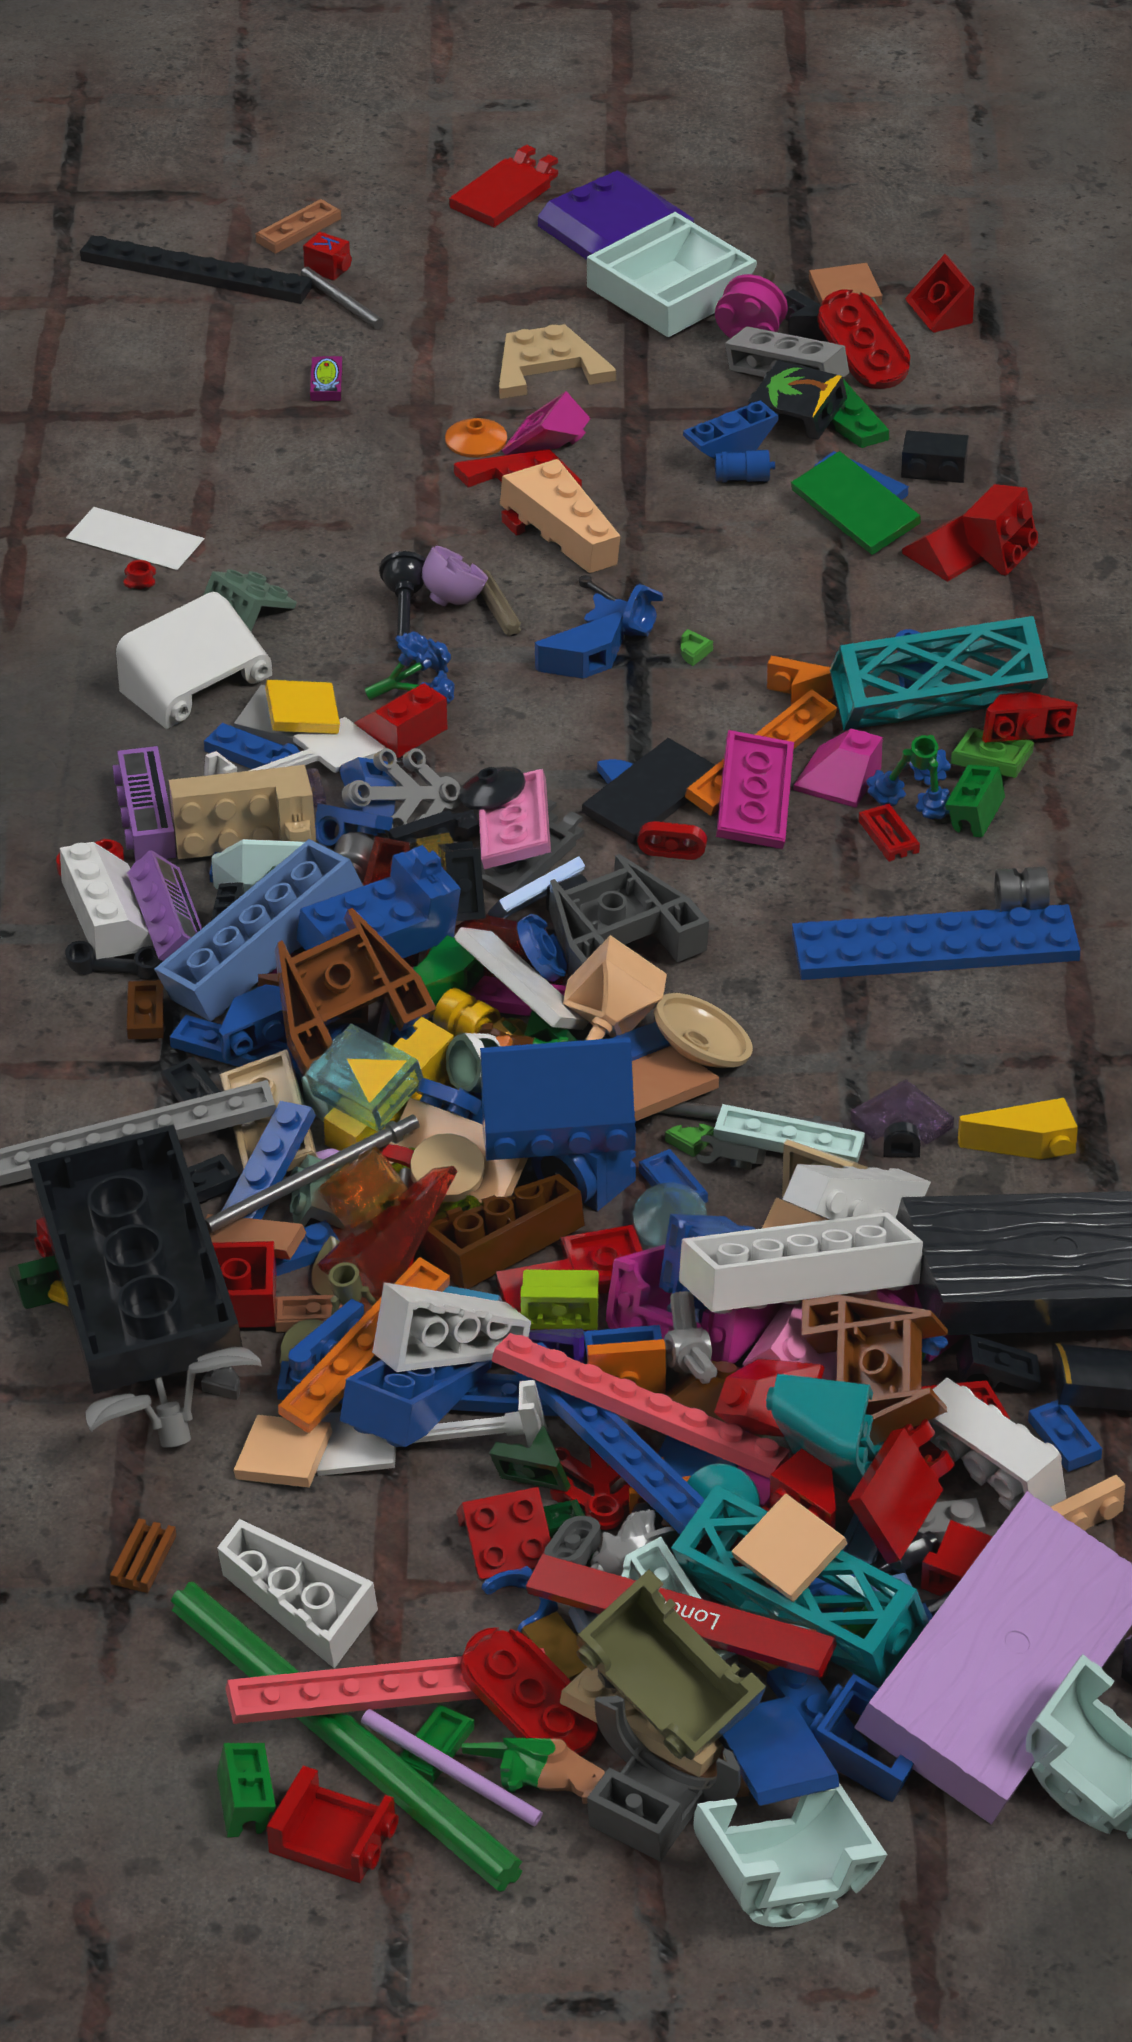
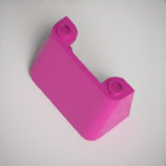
M665 1244L614 1259L606 1309V1321L610 1329L660 1325L662 1339H664L668 1331L674 1330L672 1313L667 1311V1306L671 1303L670 1296L672 1293H667L659 1287ZM783 1303L767 1304L762 1309L748 1307L732 1309L730 1313L718 1314L705 1309L703 1311L702 1323L696 1322L697 1328L703 1327L709 1334L712 1346L710 1361H727L735 1364L759 1340Z

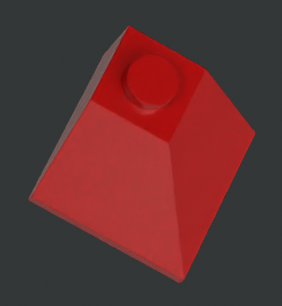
M757 1359L726 1377L714 1413L726 1423L736 1424L751 1434L784 1437L773 1418L772 1411L767 1410L766 1407L767 1393L770 1387L775 1386L777 1374L822 1379L825 1367L822 1364Z

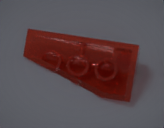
M454 1166L433 1168L398 1196L397 1200L400 1203L398 1206H391L383 1212L378 1211L369 1218L373 1223L370 1228L358 1236L350 1233L317 1264L319 1268L329 1275L330 1270L335 1265L343 1262L352 1263L359 1270L362 1285L369 1287L373 1297L378 1296L381 1298L384 1282L394 1284L408 1269L458 1172Z

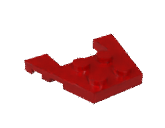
M550 449L461 461L454 463V474L469 488L494 478H498L502 482L503 475L559 458ZM559 459L582 488V480ZM512 508L508 511H501L502 522L516 536L525 532L526 524L518 519L519 514Z

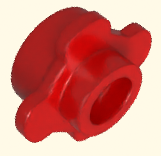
M135 560L130 562L125 568L124 573L127 575V578L123 582L126 587L143 589L155 585L153 575L156 574V568L148 561Z

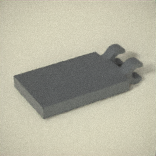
M547 798L551 852L484 869L481 861L483 889L500 898H504L540 878L576 846V840L584 834V829L577 826L583 820V817L571 811L558 825L554 824L558 816L551 813V811L557 806V803Z

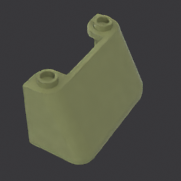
M648 1569L578 1634L576 1641L579 1650L576 1651V1654L589 1669L594 1670L597 1668L666 1738L664 1744L675 1757L682 1759L685 1756L692 1760L758 1706L766 1686L752 1672L745 1678L739 1677L740 1668L735 1663L730 1667L675 1611L676 1603L671 1598L666 1602L663 1595L658 1591L664 1583Z

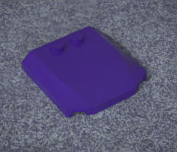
M617 170L550 200L538 215V227L587 260V256L674 212H677L693 223L694 218L630 175Z

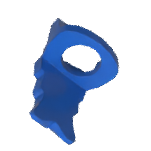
M641 584L635 586L628 601L621 599L613 601L596 593L593 597L595 608L587 613L584 619L589 623L620 611L623 614L624 635L629 637L648 636L653 629V624L656 622L657 612L651 601H663V593Z

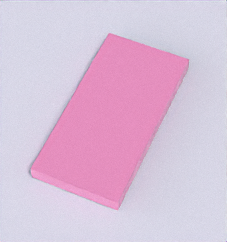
M543 769L523 773L526 780L525 787L513 800L495 808L479 810L481 861L484 869L551 852L547 787Z

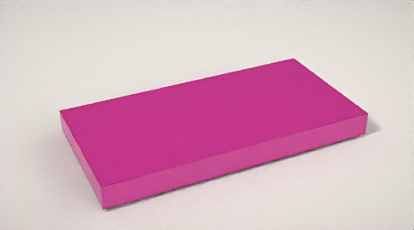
M728 730L725 743L716 837L783 849L786 839L794 742Z

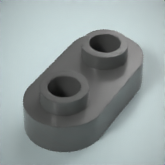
M576 1516L567 1519L546 1546L545 1555L585 1566L601 1543L600 1523L595 1518L589 1516Z

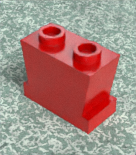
M950 1520L937 1554L929 1551L922 1561L921 1589L939 1596L954 1589L993 1536L978 1531L971 1526H965Z

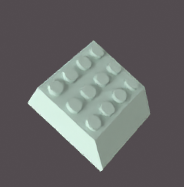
M674 212L587 256V287L666 337H670L714 314L716 305L723 296L729 281L740 275H752L757 266V261L677 212Z

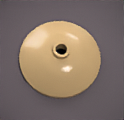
M669 993L663 995V999L654 1007V1017L663 1036L678 1053L695 1063L717 1068H733L745 1064L752 1054V1042L745 1030L731 1016L707 1001L687 994Z

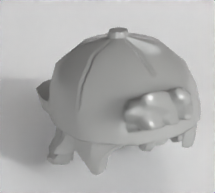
M648 1509L647 1511L633 1512L623 1522L617 1536L608 1532L603 1533L602 1546L598 1548V1551L594 1552L590 1561L591 1568L621 1576L627 1554L659 1537H662L666 1545L669 1546L678 1538L679 1533L672 1526L655 1530L656 1515L654 1510Z

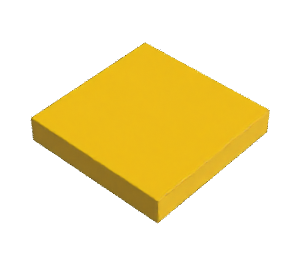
M286 680L266 681L265 691L272 731L339 733L340 721L332 683Z

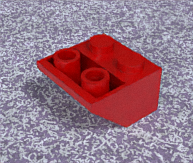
M994 484L962 516L968 544L1001 575L1007 576L1038 544V531L1035 528L1032 514L1033 508L1029 500L1027 488Z
M800 1449L770 1474V1509L786 1493L835 1529L836 1504L832 1468L807 1451Z

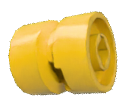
M456 987L444 993L438 1001L437 1009L433 1014V1023L453 1034L454 1037L462 1033H477L478 1028L482 1024H494L500 1020V1013L496 1008L483 1001H477L474 996Z

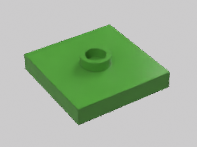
M969 728L952 752L951 764L967 767L968 764L1000 767L1001 775L1016 778L1032 755L1034 742L1030 740H1013L985 743L982 740L984 730Z

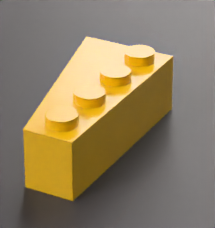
M421 1016L413 1024L416 1031L407 1040L401 1037L392 1046V1050L395 1053L388 1059L408 1060L390 1081L414 1082L412 1086L378 1124H376L358 1087L354 1086L324 1117L325 1145L341 1151L385 1129L386 1123L390 1121L397 1123L400 1121L409 1098L420 1101L422 1095L418 1094L416 1090L422 1078L455 1088L451 1084L446 1070V1051L454 1035ZM378 1149L354 1160L353 1162L358 1164L368 1155L375 1153Z

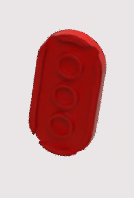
M848 289L837 290L827 295L819 308L818 324L830 343L845 346L848 368L854 378L861 384L874 389H886L900 384L909 372L910 353L874 300L862 292L859 295L852 293L853 290Z
M499 1627L481 1630L472 1636L461 1658V1673L471 1691L516 1738L562 1739L568 1748L579 1756H584L594 1743L598 1727L596 1722L560 1703L562 1690L572 1681L529 1637L519 1631L510 1629L507 1632L499 1630Z

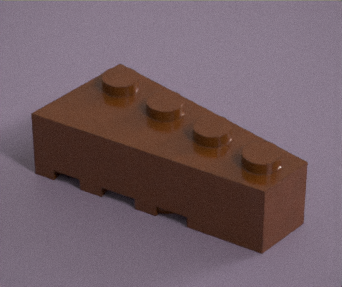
M560 1174L514 1188V1195L508 1197H496L493 1195L481 1199V1206L463 1211L461 1207L446 1211L447 1217L431 1222L429 1217L416 1221L421 1256L435 1267L450 1275V1280L464 1289L477 1285L495 1275L497 1271L508 1268L556 1242L561 1237H565L585 1226L581 1191Z

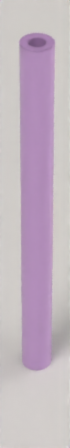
M368 1709L364 1713L361 1723L533 1827L540 1821L543 1814L540 1810L373 1710Z

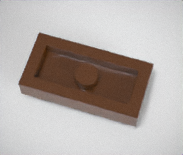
M160 980L128 981V1039L164 1038V986Z

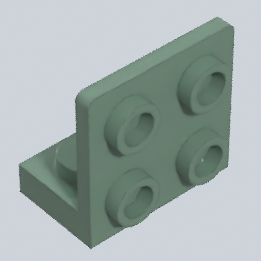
M227 569L226 572L212 571L203 594L218 592L226 598L251 632L261 606L295 609L297 604L296 601L287 596L288 591L279 586L268 584L266 582L267 578L264 575L254 571H249L248 574H242L232 569Z

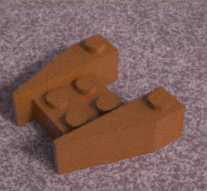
M353 908L348 909L344 917L349 931L292 958L283 940L277 943L274 951L287 1045L302 1076L331 1062H336L339 1052L325 1026L380 999H384L401 1032L413 1026L421 1016L426 1019L432 1017L437 1009L421 976Z
M844 1295L802 1300L801 1335L818 1354L837 1352V1381L867 1384L873 1390L872 1400H868L866 1415L873 1416L870 1439L874 1445L885 1441L893 1430L903 1428L910 1423L915 1427L920 1425L924 1419L931 1420L947 1412V1406L931 1388L921 1389L922 1339L948 1335V1329L931 1310Z

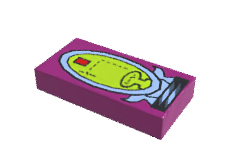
M342 356L312 357L310 401H341Z

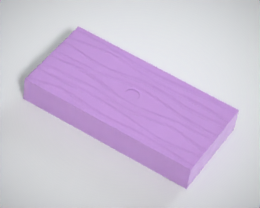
M1027 1491L870 1700L854 1728L896 1758L901 1754L914 1763L913 1770L992 1825L1035 1763L1032 1753L1026 1752L1028 1730L1082 1654L1103 1668L1132 1628V1563L1120 1557L1093 1536L1088 1535L1086 1531L1073 1522L1066 1520L1060 1513L1054 1511Z

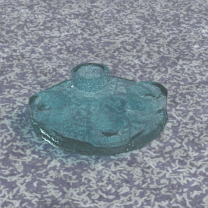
M674 1182L657 1184L647 1189L637 1200L633 1211L634 1226L639 1233L640 1240L646 1245L661 1246L666 1244L670 1214L707 1216L706 1205L700 1195L690 1187Z

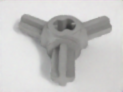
M690 1291L672 1293L670 1299L674 1330L668 1331L664 1337L666 1363L668 1365L666 1368V1382H672L673 1384L687 1376L688 1373H692L702 1384H708L710 1379L717 1375V1368L710 1361L712 1346L709 1334L703 1327L697 1328L693 1294Z

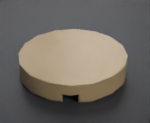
M453 1133L436 1134L424 1139L415 1148L410 1164L411 1179L415 1186L417 1184L422 1193L428 1198L440 1202H457L465 1199L467 1194H470L473 1190L475 1192L480 1187L485 1171L484 1157L478 1146L468 1138Z

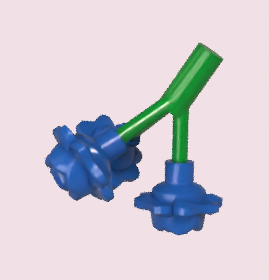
M414 631L409 634L404 633L402 636L398 635L395 639L398 643V648L402 651L398 658L399 663L389 677L365 688L369 700L393 689L411 690L419 686L418 684L401 683L400 681L418 670L424 671L430 667L438 673L437 677L431 683L422 682L421 684L425 683L445 696L447 704H449L454 699L455 685L445 674L448 672L447 664L451 660V654L448 652L447 646L439 641L434 642L431 638L427 640L425 636ZM413 660H416L417 664L401 672L405 666H409Z

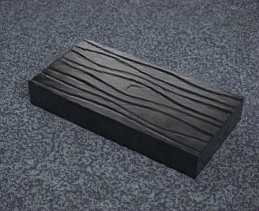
M174 1124L29 1160L35 1193L52 1252L55 1255L59 1276L93 1394L132 1385L139 1381L144 1382L172 1375L173 1373L187 1371L189 1365L198 1362L197 1358L202 1355L231 1347H243L239 1323Z
M1132 1191L901 1198L896 1219L923 1241L919 1284H914L922 1308L931 1310L948 1329V1335L1132 1329Z

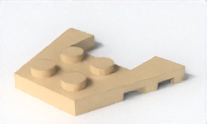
M565 324L549 325L544 328L531 330L522 329L517 332L506 333L499 382V397L502 399L527 395V383L523 377L527 375L582 367L588 383L591 385L616 381V369Z

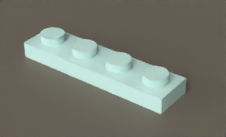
M722 1104L714 1127V1137L721 1141L783 1153L784 1143L788 1139L858 1163L865 1138V1132L725 1104Z

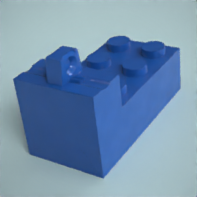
M421 845L408 852L393 855L390 877L301 908L297 941L307 951L349 931L344 917L347 910L353 908L402 958L437 946L447 935L454 938L461 888L443 869L441 858L435 851L428 852Z

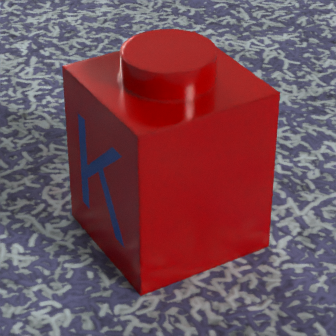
M319 231L303 245L304 267L311 268L322 277L335 281L351 266L350 243L347 240Z

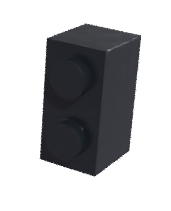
M906 430L902 450L901 478L964 483L969 435Z

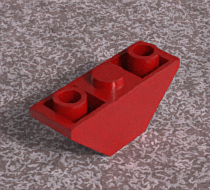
M1032 692L1000 694L987 708L982 740L987 743L1073 736L1078 705L1075 702Z

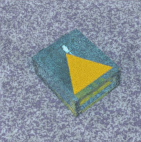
M350 1024L342 1034L335 1037L331 1046L319 1059L311 1064L308 1072L305 1074L313 1096L378 1132L385 1127V1124L393 1118L416 1092L421 1079L424 1078L416 1058L353 1024Z

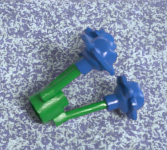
M933 735L916 737L912 741L911 749L903 750L902 758L893 771H887L884 774L883 771L876 770L874 776L867 779L866 783L870 787L868 794L873 796L880 805L890 803L891 806H895L898 800L903 799L906 795L903 790L905 784L899 780L898 776L907 762H910L909 766L914 771L915 780L922 781L924 779L926 785H931L926 793L918 794L916 810L922 812L925 818H944L946 814L950 813L949 810H946L945 804L951 795L948 789H941L938 785V781L946 779L945 771H949L951 768V764L946 760L945 750H938V743Z

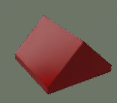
M944 254L907 295L905 300L934 333L973 323L975 287L950 257Z
M964 514L944 523L902 548L903 555L947 582L985 560L968 544L962 518Z

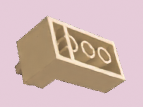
M305 765L169 780L172 821L178 859L211 856L215 852L224 851L229 846L243 839L306 842L310 839L316 842L313 795Z

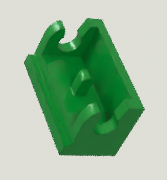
M967 765L945 804L946 810L950 812L952 826L955 831L959 833L963 825L961 820H967L971 824V831L974 837L984 836L1005 798L1000 767Z
M224 1743L217 1769V1778L227 1837H239L243 1831V1824L248 1821H256V1833L261 1834L267 1827L270 1812H275L276 1808L265 1743Z

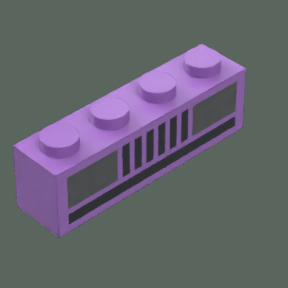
M158 746L117 751L119 765H112L114 783L115 785H121L116 786L119 807L125 806L120 808L122 827H129V829H124L126 849H133L135 862L141 859L149 850L154 851L165 859L176 858L174 828Z
M149 850L141 859L133 864L127 874L156 954L160 960L164 961L199 932L202 926L180 868L154 851Z

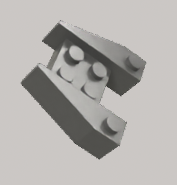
M621 854L615 855L614 872L564 891L555 879L550 880L549 912L556 936L565 952L569 978L610 935L625 945L653 933L676 962L707 951L709 920L689 897Z

